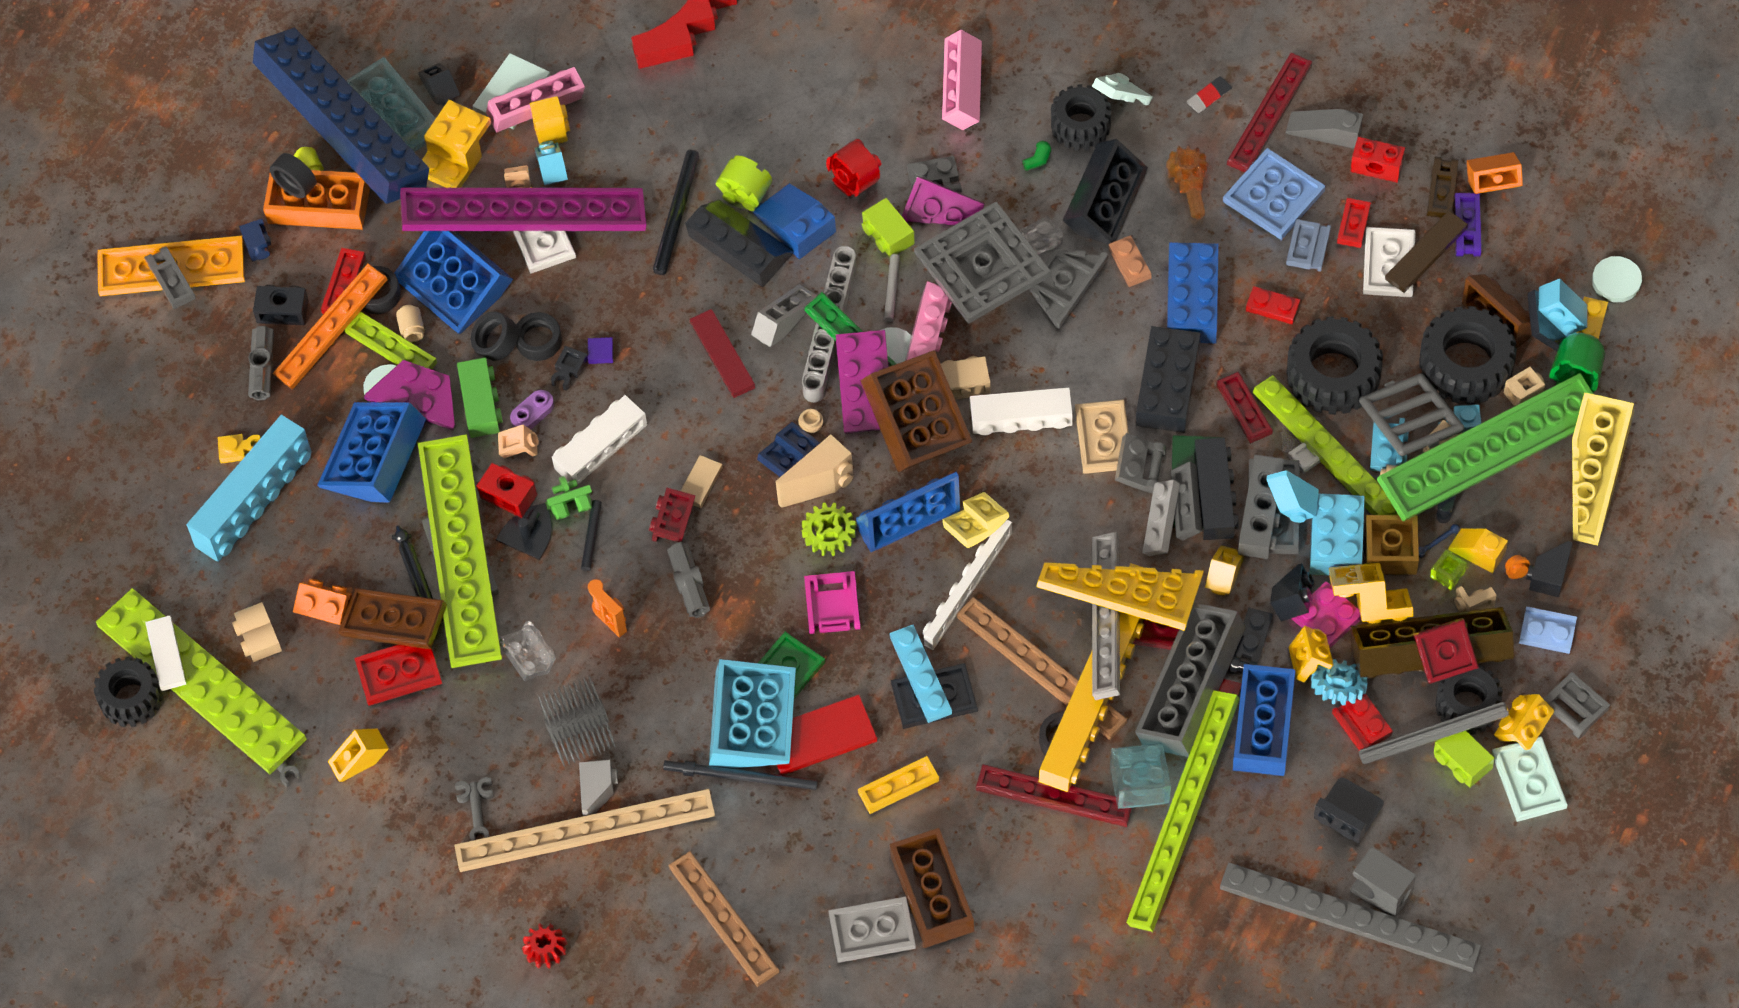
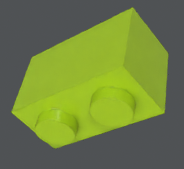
M887 198L862 212V228L868 236L872 235L874 237L876 245L882 253L886 252L889 257L892 254L898 255L915 244L913 229Z
M1467 731L1437 740L1433 752L1440 764L1447 765L1453 771L1454 777L1470 788L1492 770L1495 759Z

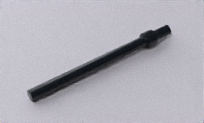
M665 760L663 770L680 772L683 773V776L690 777L703 775L817 790L818 780L699 765L696 764V761L685 760V763Z

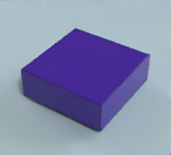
M612 337L588 338L589 364L613 363Z

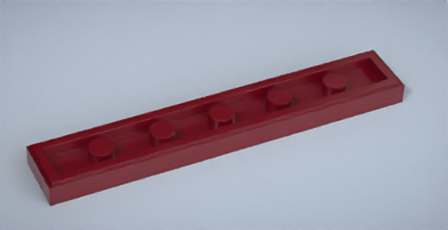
M1294 53L1289 54L1227 160L1228 166L1245 173L1258 159L1312 67V61Z
M982 764L976 785V791L1127 827L1133 807V800L1076 786H1071L1069 791L1066 792L1039 782L1038 777Z

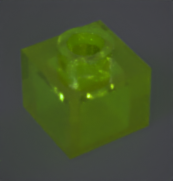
M1445 550L1432 567L1430 577L1452 590L1465 574L1467 562Z

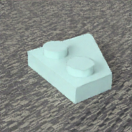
M1121 73L1098 77L1092 87L1112 99L1133 103L1135 99H1138L1144 105H1149L1153 96L1129 82V78Z

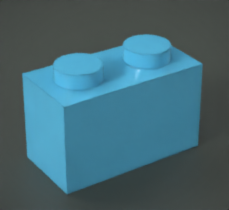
M1561 279L1539 287L1538 310L1565 336L1587 328V304Z

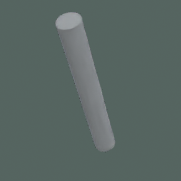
M897 254L890 256L884 321L893 322L900 262V256Z

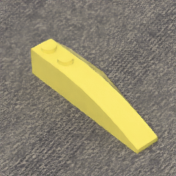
M1584 392L1572 438L1573 540L1597 546L1599 544L1634 415V403Z

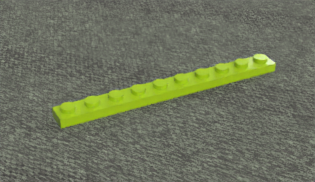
M1213 690L1126 923L1130 927L1151 932L1155 929L1240 699L1236 694Z

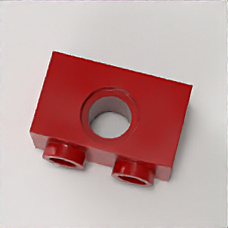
M1358 137L1352 155L1350 172L1398 183L1404 161L1405 147Z
M491 463L476 486L481 499L521 518L538 495L534 481L525 475L519 476L504 465L498 466L494 463ZM507 487H512L510 490H504Z

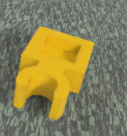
M242 434L218 437L220 462L242 461L245 454L261 439L260 435H252L247 440H244Z

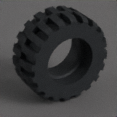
M1462 306L1455 307L1453 312L1449 310L1442 312L1440 318L1435 317L1430 322V326L1426 327L1421 342L1419 368L1433 387L1439 391L1442 398H1452V402L1455 403L1466 401V404H1474L1476 400L1482 403L1488 401L1489 396L1496 397L1500 394L1501 389L1505 388L1506 381L1512 377L1517 351L1515 348L1516 340L1514 335L1511 334L1508 324L1502 325V318L1498 315L1493 317L1490 315V311L1486 309L1479 311L1476 310V307L1469 306L1468 309H1463ZM1471 343L1485 350L1490 360L1481 366L1468 368L1452 362L1447 357L1445 351L1455 344Z
M1332 316L1326 317L1324 321L1316 319L1312 321V326L1307 324L1300 329V333L1295 334L1288 350L1286 374L1288 375L1289 387L1293 388L1292 393L1296 398H1302V404L1307 407L1312 405L1314 406V411L1322 413V410L1329 411L1328 414L1336 415V411H1342V414L1350 413L1353 407L1355 410L1361 408L1362 405L1359 399L1378 390L1383 366V353L1376 337L1372 338V332L1368 328H1361L1362 324L1355 320L1352 323L1348 321V318L1341 317L1338 320ZM1337 353L1350 358L1356 364L1357 370L1345 377L1332 378L1319 373L1313 367L1312 362L1321 355Z

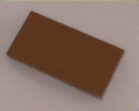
M354 588L338 633L343 637L431 649L447 604L444 600Z

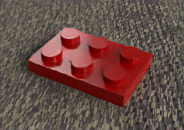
M395 645L354 658L368 706L442 684L432 648L425 649Z

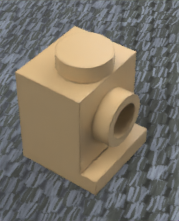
M1528 367L1506 381L1504 394L1514 406H1517L1544 392L1545 381L1539 373H1535L1531 367Z

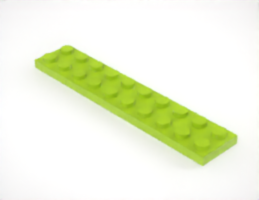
M467 434L418 443L440 597L447 604L443 617L451 667L456 668L501 660L502 655Z
M132 588L96 621V624L135 659L137 657L142 659L143 663L147 662L150 664L157 676L145 622L166 616ZM173 623L186 685L171 688V690L266 772L272 774L307 740L305 734Z

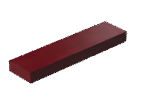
M710 309L690 318V324L732 397H738L755 389V383L713 310Z

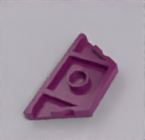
M402 360L365 393V400L370 402H410L426 418V421L453 431L455 429L450 376Z

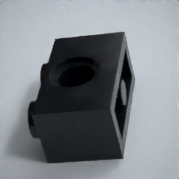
M257 286L253 307L256 322L261 324L305 325L309 302L306 289L299 286Z

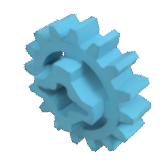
M1333 659L1334 665L1331 669L1321 665L1317 666L1316 671L1311 677V688L1315 689L1316 695H1323L1322 700L1325 701L1329 698L1332 700V704H1335L1337 701H1340L1342 705H1345L1346 701L1354 704L1356 699L1361 700L1363 694H1366L1367 677H1360L1358 670H1356V664L1348 666L1345 660L1341 664L1336 659Z

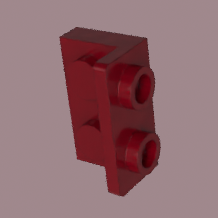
M666 488L664 496L659 495L656 510L660 511L657 518H652L649 531L653 532L652 541L657 542L658 537L676 542L683 541L696 495L671 488Z

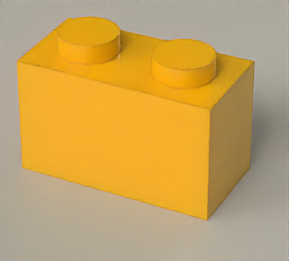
M558 96L530 103L538 143L540 144L545 141L558 142V144L567 142L566 132L570 131L565 104L560 105Z

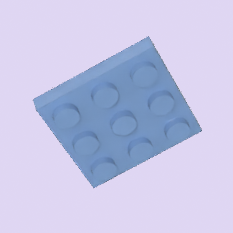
M1267 148L1223 196V202L1282 240L1293 228L1296 219L1300 220L1325 192V185Z

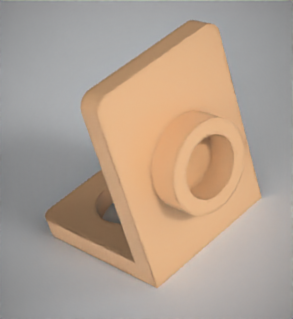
M527 165L506 168L504 170L506 188H531Z

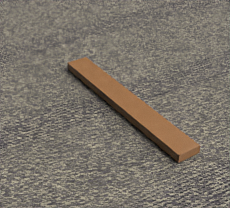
M973 597L957 613V618L1068 706L1079 680L976 598ZM1107 703L1108 711L1104 721L1099 720L1097 727H1099L1101 734L1111 740L1125 726L1127 719Z

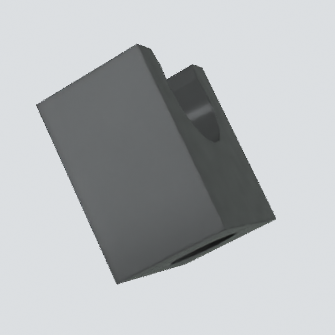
M1371 846L1353 871V876L1357 880L1351 887L1350 892L1382 913L1397 917L1413 895L1416 874Z

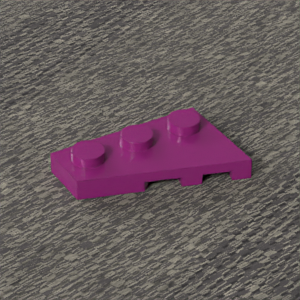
M918 176L902 217L906 222L956 225L982 210L985 203Z

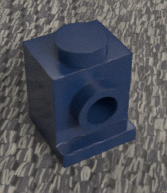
M263 219L239 226L252 262L263 260L270 256L267 246L272 244Z

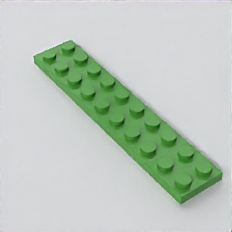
M1579 373L1380 475L1377 481L1404 522L1574 434L1584 392L1593 393Z

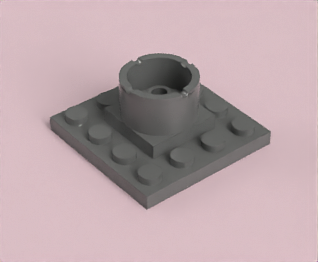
M997 202L992 203L914 248L915 255L968 324L1051 276L1050 269Z

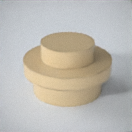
M815 409L803 411L798 419L799 427L807 433L819 431L823 426L821 413Z

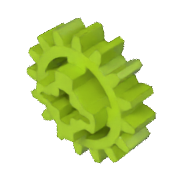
M823 503L822 509L814 506V513L807 512L806 520L802 521V537L805 538L806 546L812 545V552L814 553L820 549L822 556H825L827 551H830L832 556H835V550L837 549L842 553L845 552L844 545L851 546V538H856V530H854L856 529V522L853 521L852 513L846 514L844 506L836 509V503H833L831 508H828L826 503ZM842 522L846 527L845 531H843V527H841ZM813 527L815 528V531L817 532V535H816V536H815V535L813 534V532H812Z

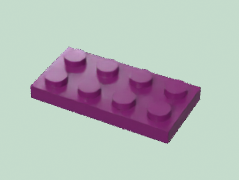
M885 330L837 334L836 345L844 433L880 430L860 380L871 373L889 367Z

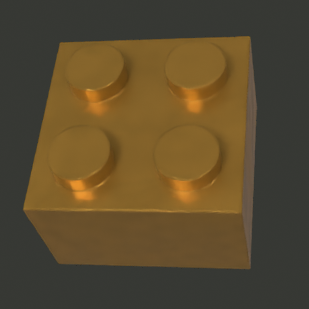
M1366 515L1364 529L1365 564L1380 563L1383 574L1417 575L1419 563L1417 515L1404 522L1399 515Z

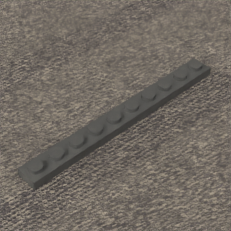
M1229 862L1220 884L1221 890L1473 972L1481 948L1479 944Z

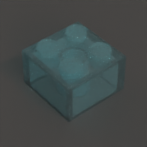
M1162 743L1111 749L1110 771L1118 809L1170 803L1171 782Z

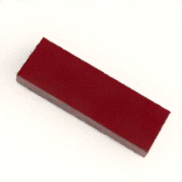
M1239 371L1216 381V386L1250 444L1272 435L1273 429Z

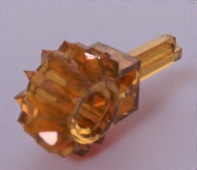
M1189 144L1186 146V149L1178 146L1176 152L1171 151L1169 154V159L1166 163V167L1169 169L1168 175L1169 177H1174L1175 183L1179 184L1180 193H1186L1192 218L1201 219L1206 214L1200 191L1203 189V178L1208 168L1205 153H1200L1198 147L1192 150Z

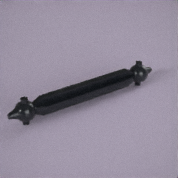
M397 525L392 539L399 543V551L416 596L433 599L414 547L408 541L412 538V535Z

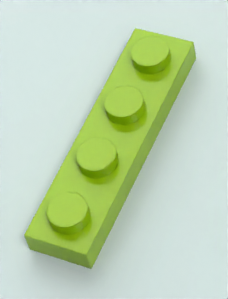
M359 312L345 329L346 334L396 365L405 360L432 370L437 364L435 357L362 312Z

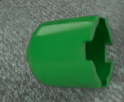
M1573 333L1566 336L1559 345L1550 371V379H1553L1556 385L1580 373L1592 393L1595 392L1598 388L1606 352L1603 344L1598 338L1586 333Z

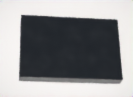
M965 663L934 670L952 709V714L933 722L978 712ZM908 677L891 680L903 729L927 724V719Z

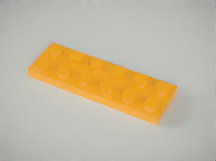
M242 236L98 250V293L100 296L162 290L144 257L160 252L159 249L165 246L168 248L190 287L245 282L244 240Z

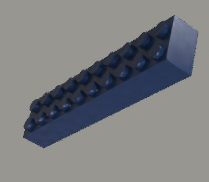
M295 27L255 41L253 64L386 204L400 199L401 188H427L429 167Z

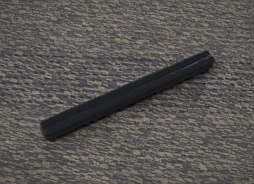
M689 149L685 154L653 266L654 273L657 275H665L667 272L699 160V153L696 150Z

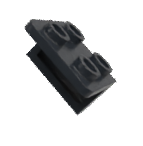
M1341 777L1337 780L1325 799L1320 797L1315 805L1314 819L1359 844L1383 808L1384 801L1348 779Z

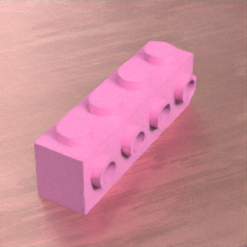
M959 30L945 38L942 119L961 130L980 121L982 41L963 30Z
M575 67L562 70L555 75L539 79L530 85L516 88L512 92L492 98L488 102L486 114L497 133L532 119L530 103L558 96L560 105H567L582 99L585 86Z
M928 281L926 283L905 361L933 350L936 352L940 350L943 338L939 337V333H944L948 318H944V313H949L952 302L938 284Z

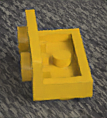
M1539 694L1519 695L1512 702L1509 715L1499 722V727L1494 736L1499 741H1517L1525 750H1530L1553 715L1554 709Z

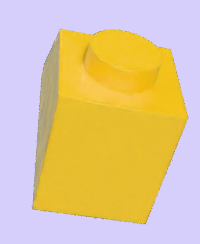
M1461 528L1448 550L1493 574L1505 556L1508 540L1487 529Z
M1221 545L1211 560L1205 588L1211 589V592L1218 595L1230 594L1234 588L1244 555H1238L1237 549Z
M378 728L355 729L329 759L328 763L339 782H343L374 766L389 748Z

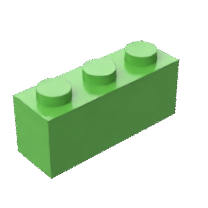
M486 358L457 363L470 438L499 433L498 423H503L500 408H495V402H499L497 387L492 388L491 381H495L493 366L488 367Z

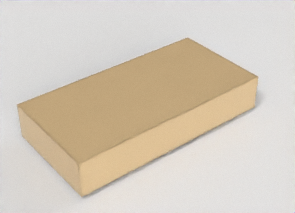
M701 455L681 489L682 492L696 495L693 506L702 508L723 469L721 463Z

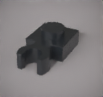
M565 346L555 364V370L558 372L554 373L551 377L552 386L555 387L559 380H564L563 390L567 391L571 385L570 377H579L588 360V355Z

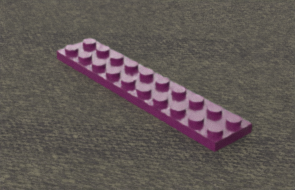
M643 188L400 189L402 231H646Z

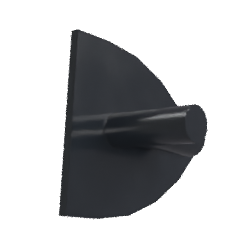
M543 503L529 507L522 518L517 515L512 517L503 527L496 541L540 560L549 544L552 532L551 515L549 510H547L546 504Z

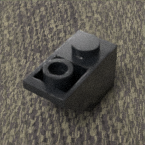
M1302 563L1295 566L1272 587L1270 603L1281 622L1309 613L1314 579L1312 574L1305 570Z

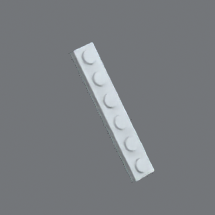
M1006 520L989 536L986 544L982 543L979 546L973 563L966 565L961 581L954 583L946 603L942 602L936 611L937 616L933 622L929 621L926 624L922 633L924 635V646L934 650L957 616V613L962 609L1012 535L1011 521Z

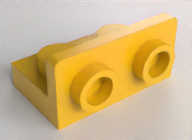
M1304 625L1288 647L1293 669H1296L1295 678L1302 682H1305L1316 671L1318 664L1328 669H1331L1334 665L1325 633L1319 629H1312Z

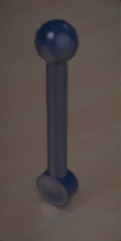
M1453 524L1450 530L1425 547H1418L1419 557H1424L1426 551L1450 535L1459 533L1460 526Z

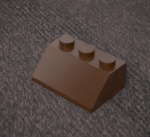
M1486 274L1470 275L1465 279L1462 304L1467 309L1469 306L1476 307V310L1479 311L1486 309L1490 311V315L1493 317L1498 315L1502 318V325L1508 324L1511 334L1515 337L1516 349L1532 337L1529 311L1524 310L1515 297L1504 292L1496 280L1490 279Z

